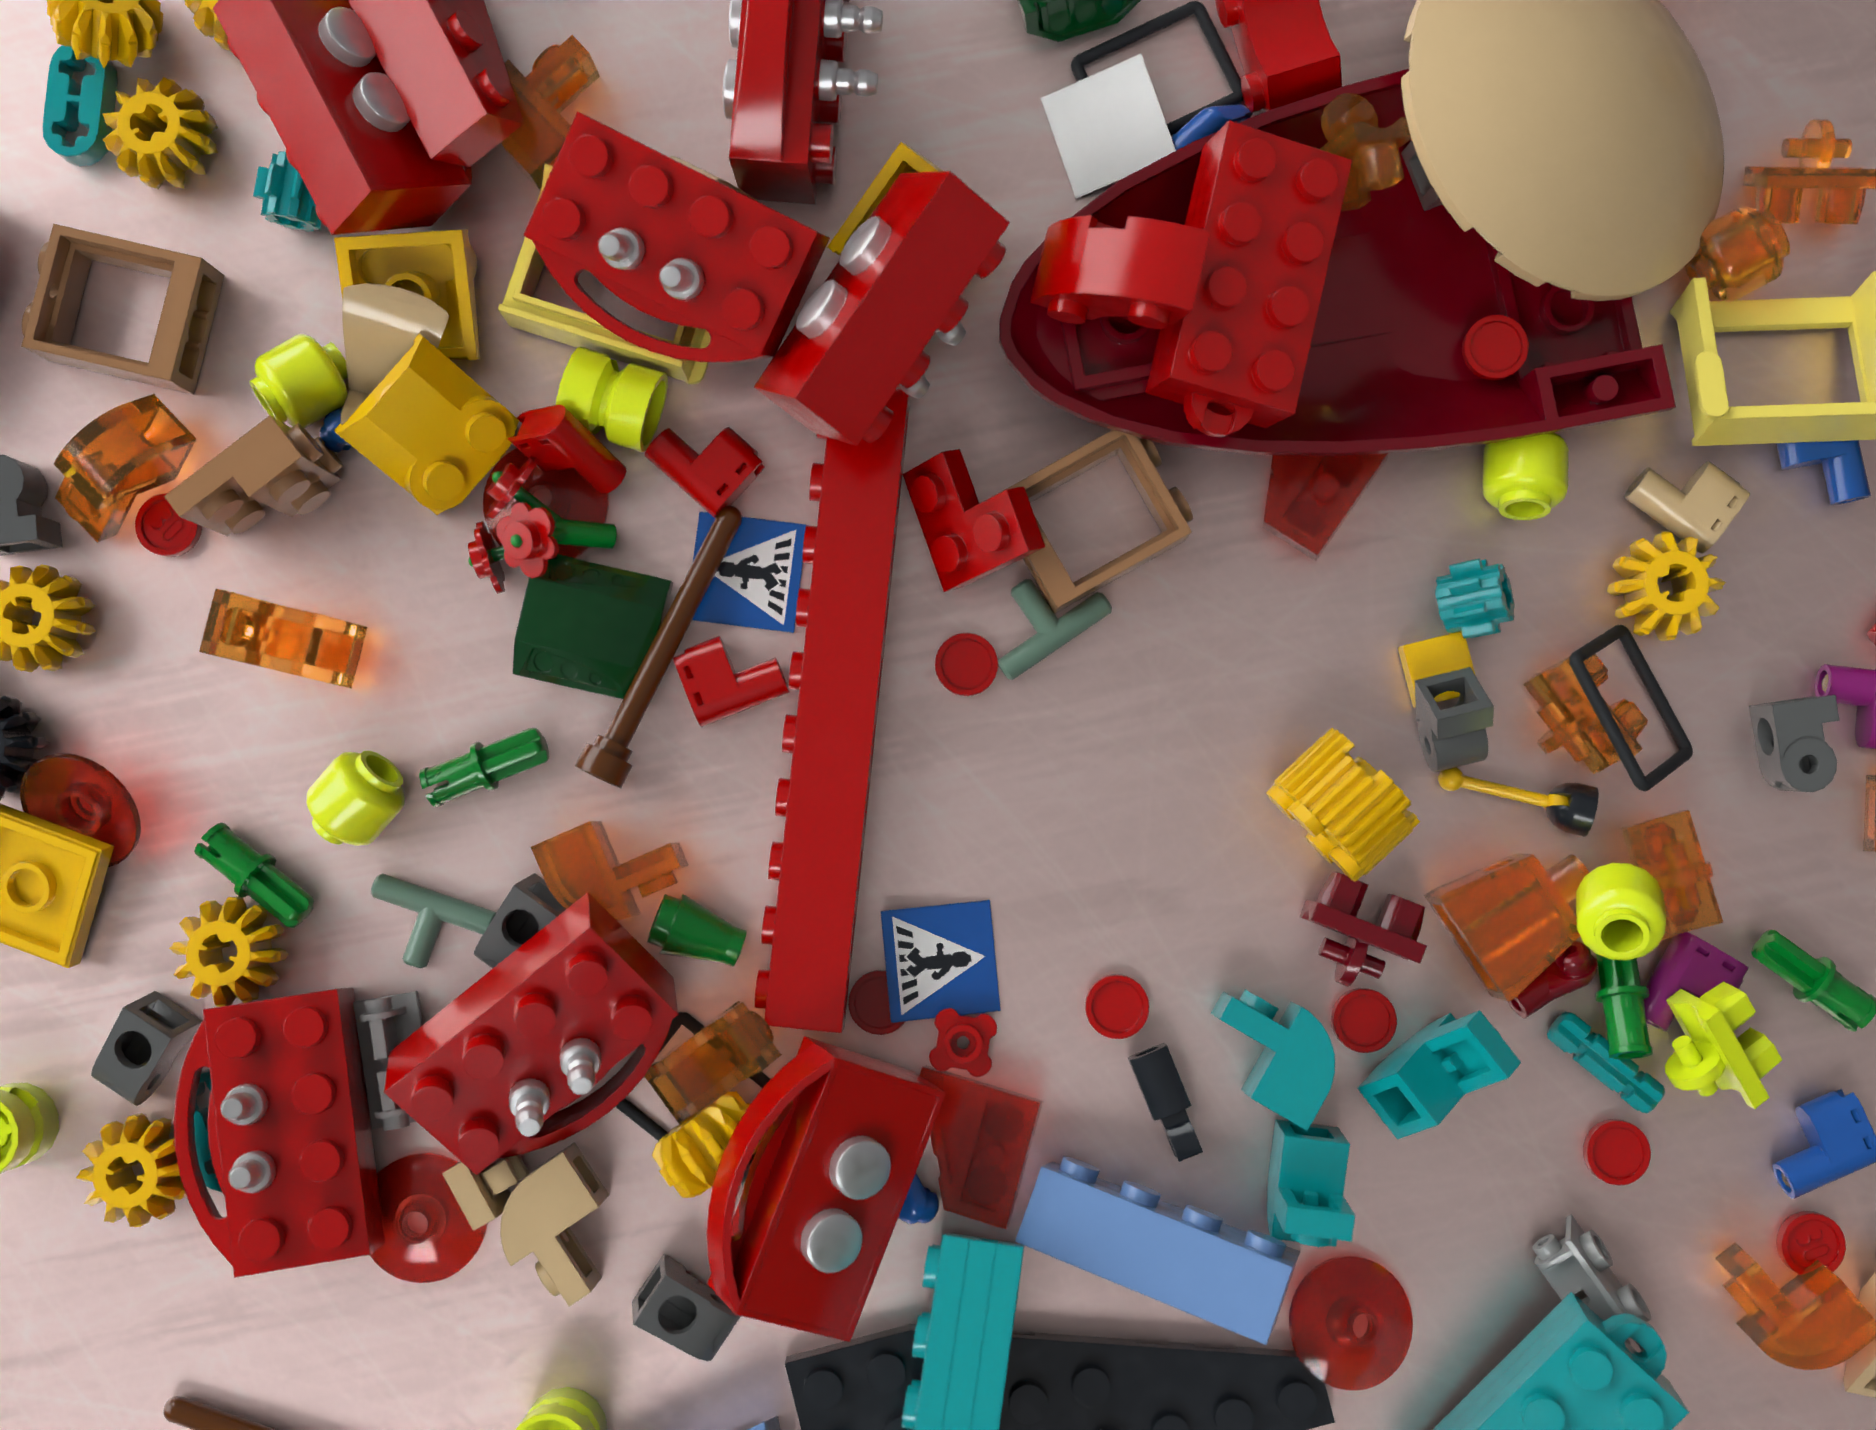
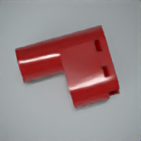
M563 405L526 411L516 417L522 425L517 436L508 437L507 439L527 458L533 459L536 466L542 472L573 468L600 494L612 492L624 480L627 472L626 466Z
M730 427L721 431L700 454L670 428L662 431L651 442L645 452V457L714 518L725 506H731L765 468L762 464L763 461L757 456L758 451Z
M720 636L684 649L683 654L673 657L677 672L700 727L790 692L776 657L736 673Z

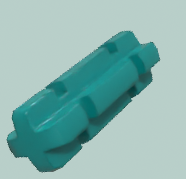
M1563 1012L1559 1015L1547 1031L1550 1041L1564 1052L1574 1053L1573 1059L1612 1091L1621 1092L1620 1097L1635 1110L1647 1114L1657 1106L1665 1094V1088L1650 1074L1639 1071V1065L1631 1059L1609 1058L1608 1040L1595 1032L1590 1033L1591 1027L1576 1014Z

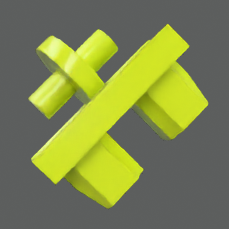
M1722 982L1700 998L1680 988L1666 999L1685 1035L1677 1037L1672 1042L1675 1052L1668 1058L1665 1064V1073L1675 1088L1684 1091L1697 1090L1704 1097L1713 1095L1718 1088L1721 1090L1733 1089L1739 1091L1746 1104L1753 1109H1756L1770 1098L1760 1079L1783 1060L1775 1045L1761 1032L1750 1027L1740 1036H1735L1733 1031L1753 1017L1756 1012L1748 996L1742 990Z

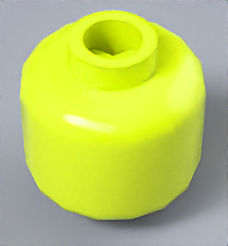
M306 334L295 335L260 355L255 362V374L257 377L249 381L252 390L268 415L282 423L286 421L293 427L296 424H300L303 428H307L318 422L332 411L342 408L348 395L343 381L348 378L346 360L332 342L322 347L314 338Z
M1549 433L1486 444L1483 454L1482 492L1488 503L1498 508L1502 516L1514 520L1539 519L1549 514L1551 508L1565 499L1568 489L1569 449L1564 439L1556 433Z
M363 751L362 753L345 752L340 754L307 792L306 803L313 817L312 825L315 831L328 842L337 845L343 843L354 846L371 844L405 805L404 790L401 786L403 784V777L400 771L387 758L373 751Z
M1630 863L1606 864L1596 867L1584 876L1576 891V927L1583 943L1595 954L1610 960L1628 961L1647 955L1657 948L1666 931L1664 894L1657 879L1647 870Z

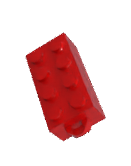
M1230 120L1203 145L1185 221L1186 226L1211 232L1193 312L1173 325L1168 324L1167 328L1160 329L1145 392L1146 394L1184 404L1183 410L1187 421L1194 430L1197 428L1198 431L1212 437H1225L1239 431L1247 423L1268 428L1295 414L1352 164L1351 159Z

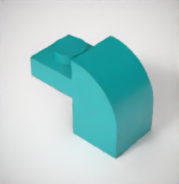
M1246 989L1239 1000L1223 991L1211 1014L1265 1046L1241 1090L1254 1101L1308 1131L1331 1089L1335 1074L1334 1050L1326 1030L1314 1015L1293 1002L1289 1003L1282 1018L1277 1023L1273 1019L1279 1008Z
M1480 1010L1457 1020L1449 1013L1419 1030L1390 1053L1357 1089L1393 1135L1400 1139L1438 1126L1466 1093L1508 1079L1521 1064V1061Z
M1275 1119L1267 1184V1221L1271 1237L1315 1247H1336L1337 1240L1352 1242L1355 1214L1343 1196L1350 1143L1339 1127L1311 1124L1308 1131L1291 1121Z

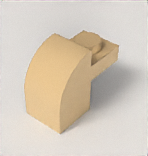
M575 1142L541 1164L515 1187L505 1204L500 1224L501 1243L510 1266H513L533 1252L539 1260L535 1264V1268L542 1284L553 1296L561 1294L569 1307L588 1295L602 1278L571 1231L570 1226L597 1209L609 1196V1193Z

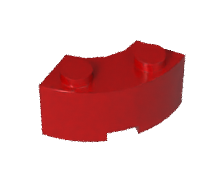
M1215 0L1222 26L1224 28H1232L1236 48L1245 74L1241 76L1242 95L1245 105L1250 109L1251 113L1260 111L1262 114L1271 109L1342 87L1341 56L1330 37L1319 0Z
M1092 215L1060 220L1047 228L1030 303L1047 307V315L1049 317L1070 324H1083L1086 319L1094 320L1100 317L1124 316L1130 322L1142 327L1152 329L1167 328L1168 324L1173 325L1193 312L1211 232L1178 223L1128 216L1125 229L1099 223Z

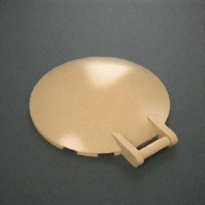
M1659 0L1416 1L1404 36V41L1410 43L1409 71L1401 77L1404 111L1410 136L1428 180L1445 208L1464 232L1474 227L1498 251L1495 262L1536 287L1547 282L1571 291V298L1607 301L1635 296L1658 286L1678 273L1694 257L1703 245L1719 208L1724 176L1723 137L1715 98L1700 60L1681 27Z

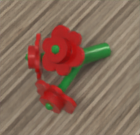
M530 457L520 469L510 462L502 471L494 472L492 475L493 482L487 490V493L494 498L487 513V516L491 519L495 518L512 498L520 502L513 505L511 516L501 518L497 524V537L503 546L496 547L495 541L491 533H488L483 521L476 523V529H474L475 541L468 543L469 565L474 568L479 579L487 577L491 579L497 594L505 592L503 582L505 581V575L500 560L505 559L510 567H520L526 576L536 578L543 576L547 571L548 559H553L557 556L559 551L558 544L613 549L616 543L617 532L614 524L563 519L521 487L536 466L535 461Z

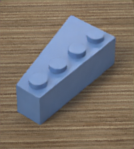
M1063 1156L1061 1164L1050 1162L1041 1166L1015 1242L1264 1345L1267 1344L1300 1254L1299 1250L1290 1248L1284 1242L1254 1230L1246 1232L1224 1224L1221 1217L1204 1209L1191 1205H1186L1183 1209L1159 1200L1161 1197L1160 1193L1141 1184L1124 1180L1123 1185L1119 1186L1098 1178L1100 1172L1098 1168L1078 1159Z

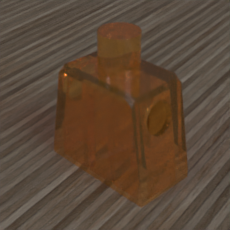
M1517 853L1426 893L1424 897L1490 996L1509 1002L1517 997L1580 937L1576 927V915L1568 903L1576 898L1577 888L1584 876L1590 872L1573 854L1545 870L1533 854Z

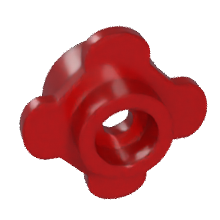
M953 1008L941 1010L934 1020V1024L938 1029L936 1046L929 1053L931 1065L940 1072H945L950 1068L967 1070L973 1077H981L987 1074L992 1067V1060L988 1055L990 1039L997 1033L995 1020L986 1013L972 1017L970 1015H959ZM962 1036L967 1037L970 1042L969 1046L964 1049L957 1045L958 1038Z

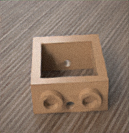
M53 224L49 241L42 246L39 252L38 272L40 276L33 302L26 307L22 317V333L24 338L21 347L51 362L194 395L225 275L201 257ZM92 261L170 278L148 363L70 345Z
M1111 430L1007 488L1024 486L1031 503L1109 458L1118 455L1162 532L1086 576L1072 582L1036 519L1046 547L1023 558V561L1055 614L1183 543L1192 533L1187 524L1193 520L1192 511L1177 487L1174 486L1168 490L1156 470L1157 467L1162 465V461L1151 440Z

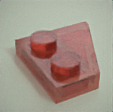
M1389 453L1348 456L1272 455L1263 528L1317 561L1384 465Z
M928 1065L923 1066L920 1076L946 1092L930 1134L933 1153L937 1156L940 1169L938 1181L944 1210L1006 1230L1011 1221L1043 1100L951 1072H940Z

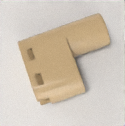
M1707 461L1692 475L1682 490L1648 467L1633 481L1627 489L1624 498L1681 540L1687 537L1698 539L1697 551L1703 554L1720 538L1749 498L1750 492L1740 486L1739 482L1720 468Z

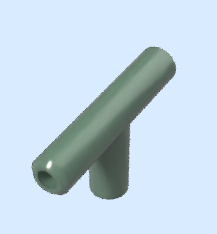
M1025 579L1011 589V596L1037 633L998 659V666L1007 679L1014 680L1110 614L1112 611L1111 604L1103 593L1096 592L1063 616L1057 618L1032 580Z
M383 873L375 878L371 888V894L374 898L418 912L402 958L404 963L417 968H424L428 965L443 921L483 935L497 913Z

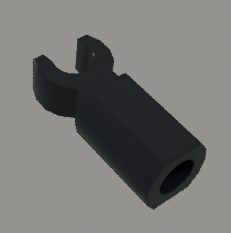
M1162 1043L1128 1057L1150 1115L1154 1121L1161 1120L1174 1156L1180 1162L1202 1153L1201 1145L1185 1110L1192 1105L1167 1045Z

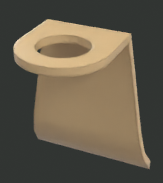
M365 283L343 288L342 321L349 392L341 411L340 422L342 425L414 345L415 342L413 340L419 333L438 349L449 318L447 311L434 301L400 287Z

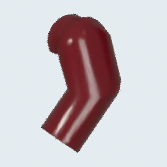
M1579 941L1565 942L1557 948L1552 961L1505 992L1506 999L1515 1013L1525 1019L1554 999L1590 984L1597 972V959L1591 955L1590 949L1584 943Z

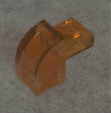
M573 35L561 45L555 44L545 49L535 60L532 72L526 77L509 59L505 62L524 125L503 140L501 145L516 167L539 191L542 188L544 165L546 163L554 166L571 127L560 113L600 77L590 53Z
M155 394L117 406L87 424L59 453L54 465L65 477L55 498L65 508L68 515L77 521L97 543L118 534L138 494L176 480L197 438Z
M215 588L199 652L352 689L368 627Z
M589 821L531 847L550 892L564 908H569L589 892L617 921L641 914L631 890L638 888L642 898L653 895L677 884L678 881L674 872L689 866L679 842L666 844L623 864H619L602 821Z
M738 1001L653 1063L644 1077L680 1124L701 1113L738 1083L763 1071L782 1054L773 1043V1033L767 1022L756 1012L749 1011L743 1001L741 1003Z
M1733 1243L1715 1258L1731 1277L1722 1286L1747 1314L1736 1324L1765 1354L1775 1361L1802 1370L1830 1368L1848 1360L1876 1339V1320L1845 1283L1820 1261L1816 1260L1801 1275L1798 1274L1779 1289L1760 1265L1737 1243Z

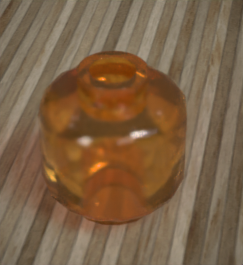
M1741 206L1713 220L1706 226L1700 237V249L1684 267L1690 281L1693 278L1706 277L1708 291L1722 301L1734 302L1769 284L1782 274L1784 257L1790 254V244L1781 223L1770 211L1765 210L1759 213L1754 208Z

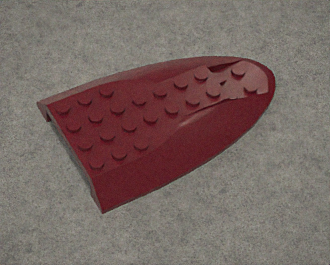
M1409 69L1336 88L1271 109L1239 123L1352 160L1294 415L1268 428L1247 423L1239 431L1225 437H1212L1198 431L1197 428L1194 430L1187 421L1183 410L1184 404L1145 393L1160 329L1136 325L1124 316L1100 317L1094 320L1086 319L1083 324H1070L1049 317L1047 315V307L1030 303L1044 241L1024 261L1013 279L999 323V344L1008 364L1034 393L1049 404L1089 423L1169 446L1250 455L1348 456L1415 452L1496 443L1670 411L1676 408L1663 344L1642 347L1632 296L1607 301L1579 300L1571 298V291L1547 282L1536 287L1495 262L1498 251L1474 227L1464 232L1443 204L1427 211L1423 210L1401 154L1412 140L1404 111L1401 77ZM1217 132L1198 139L1117 181L1072 217L1092 215L1099 223L1119 229H1125L1128 216L1185 225L1203 145ZM1490 315H1504L1517 321L1525 330L1529 341L1527 358L1521 368L1508 378L1496 381L1482 379L1472 373L1464 362L1462 356L1463 339L1467 331L1478 320Z

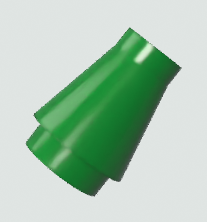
M683 893L680 899L665 894L650 929L647 943L661 947L659 954L720 962L734 967L743 947L747 931L733 926Z

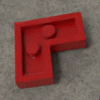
M960 449L943 451L902 474L944 592L963 588L1046 547L1024 486L1006 489L979 503Z

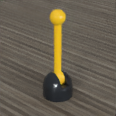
M1457 767L1440 771L1438 775L1439 785L1447 791H1456L1461 787L1544 807L1547 817L1553 826L1567 833L1586 837L1596 815L1599 791L1594 786L1581 783H1564L1556 786L1549 795L1465 776Z

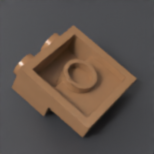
M269 415L164 497L181 518L225 536L231 533L239 534L255 526L264 517L265 511L263 508L266 506L290 517L295 516L297 513L305 515L319 508L331 495L328 489L341 480L336 472L343 467V463L334 451L325 446V442L321 437L318 436L314 439L300 424L290 428Z

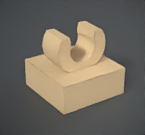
M520 1155L506 1157L495 1164L491 1163L478 1175L473 1173L461 1161L442 1173L473 1231L501 1215L510 1196L508 1188L530 1174Z

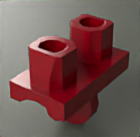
M1332 872L1320 890L1317 901L1306 900L1299 917L1348 936L1345 944L1325 937L1318 951L1319 956L1337 962L1335 982L1347 987L1351 986L1359 972L1377 979L1381 977L1386 962L1367 954L1369 945L1420 964L1427 945L1417 942L1425 907L1402 897L1388 894L1376 925L1356 917L1368 884L1359 880L1354 882L1344 874Z

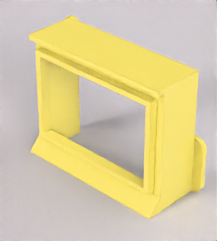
M546 163L544 165L542 188L538 200L553 168L552 165ZM527 237L524 238L503 303H499L498 311L510 327L573 347H585L609 355L612 359L627 364L636 363L666 373L669 377L682 380L687 384L694 385L703 380L709 362L676 359L651 352L627 342L605 329L585 313L534 298L544 261L533 241ZM678 325L673 341L645 333L659 340L701 349L707 347L711 339L710 334L705 329Z
M1876 271L1869 275L1852 296L1710 301L1706 277L1693 278L1669 313L1677 320L1694 430V438L1691 440L1692 446L1876 440ZM1848 329L1860 402L1729 407L1723 365L1717 351L1715 332Z

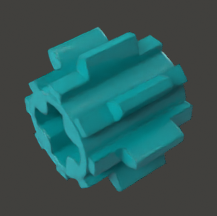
M279 151L278 154L273 153L269 168L258 167L253 197L263 200L261 216H265V220L286 228L304 230L306 232H314V229L320 231L321 221L316 214V204L299 172L289 163L286 152Z
M1479 558L1449 565L1450 575L1437 577L1435 595L1439 609L1438 612L1448 633L1462 631L1464 639L1500 633V623L1514 620L1515 603L1510 579L1505 572L1503 564L1488 566L1486 559L1480 560Z

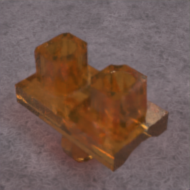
M1344 93L1334 98L1324 108L1321 116L1322 130L1329 142L1320 150L1352 160L1341 211L1362 208L1372 201L1370 191L1382 190L1393 186L1404 178L1398 148L1412 138L1406 117H1401L1387 128H1378V117L1374 107L1367 99L1354 93Z
M1813 119L1804 128L1801 138H1785L1782 143V157L1798 158L1800 167L1745 166L1743 186L1757 187L1755 197L1756 222L1799 223L1803 188H1819L1815 217L1816 223L1858 224L1865 202L1866 189H1876V169L1829 167L1832 158H1848L1850 156L1852 141L1846 138H1835L1834 127L1831 121L1827 119Z
M1596 654L1583 661L1598 688L1608 679V669ZM1569 656L1536 673L1523 685L1540 705L1541 708L1536 713L1550 729L1537 741L1543 752L1547 754L1563 746L1576 763L1583 760L1592 773L1596 774L1610 765L1621 761L1576 678L1570 666ZM1622 699L1610 706L1605 701L1630 750L1635 756L1643 749L1636 738L1647 725V718L1635 703L1629 702L1626 699Z
M1681 810L1621 827L1631 863L1647 870L1658 881L1660 889L1664 894L1666 931L1662 940L1687 931L1724 923L1710 880L1714 873L1710 862L1704 860L1689 810Z

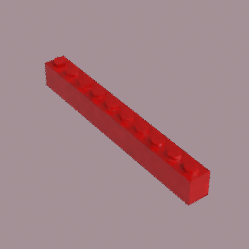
M896 389L885 405L893 411V417L886 431L876 441L867 443L862 439L858 446L816 433V438L826 439L824 464L813 463L810 477L809 500L820 502L817 526L806 525L803 542L802 561L805 564H813L810 589H799L796 607V626L806 627L804 652L793 651L789 673V689L799 690L797 715L786 714L782 738V752L793 753L790 779L779 778L775 804V816L786 817L783 842H772L768 869V879L779 881L777 905L765 906L761 935L762 944L772 945L770 970L759 969L755 989L754 1007L765 1009V1026L841 1034L845 1028L910 410V396L901 389Z

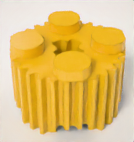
M1331 728L1274 780V785L1266 794L1290 820L1296 819L1308 832L1304 837L1330 864L1334 862L1352 881L1356 882L1362 875L1366 876L1413 832V828L1420 821L1413 812L1406 810L1412 805L1411 801L1395 785L1394 781L1381 769L1377 772L1362 757L1357 756L1353 759L1349 752L1355 745L1344 734Z

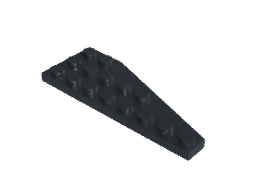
M908 1324L851 1339L850 1342L844 1341L787 1356L785 1367L801 1430H913L902 1428V1417L908 1385H911L912 1379L921 1380L924 1359L912 1357L916 1324ZM1034 1333V1336L1012 1334L999 1430H1308L1335 1423L1319 1360L1314 1352L1236 1347V1350L1195 1347L1193 1343L1169 1342V1345L1136 1343L1134 1339Z

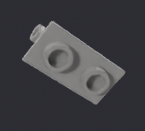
M418 991L353 1002L372 1129L383 1127V1130L387 1131L410 1126V1123L416 1121L384 1093L389 1052L423 1025Z
M1572 1214L1566 1217L1565 1238L1558 1241L1554 1234H1549L1539 1239L1533 1245L1532 1249L1537 1255L1534 1263L1561 1300L1570 1292L1576 1294L1583 1290L1588 1297L1581 1301L1603 1321L1611 1316L1624 1313L1636 1315L1637 1318H1641L1646 1322L1651 1320L1650 1311L1637 1289L1632 1284L1622 1286L1609 1268L1613 1266V1261L1603 1241L1593 1230L1584 1233ZM1636 1342L1641 1351H1643V1347L1638 1342Z

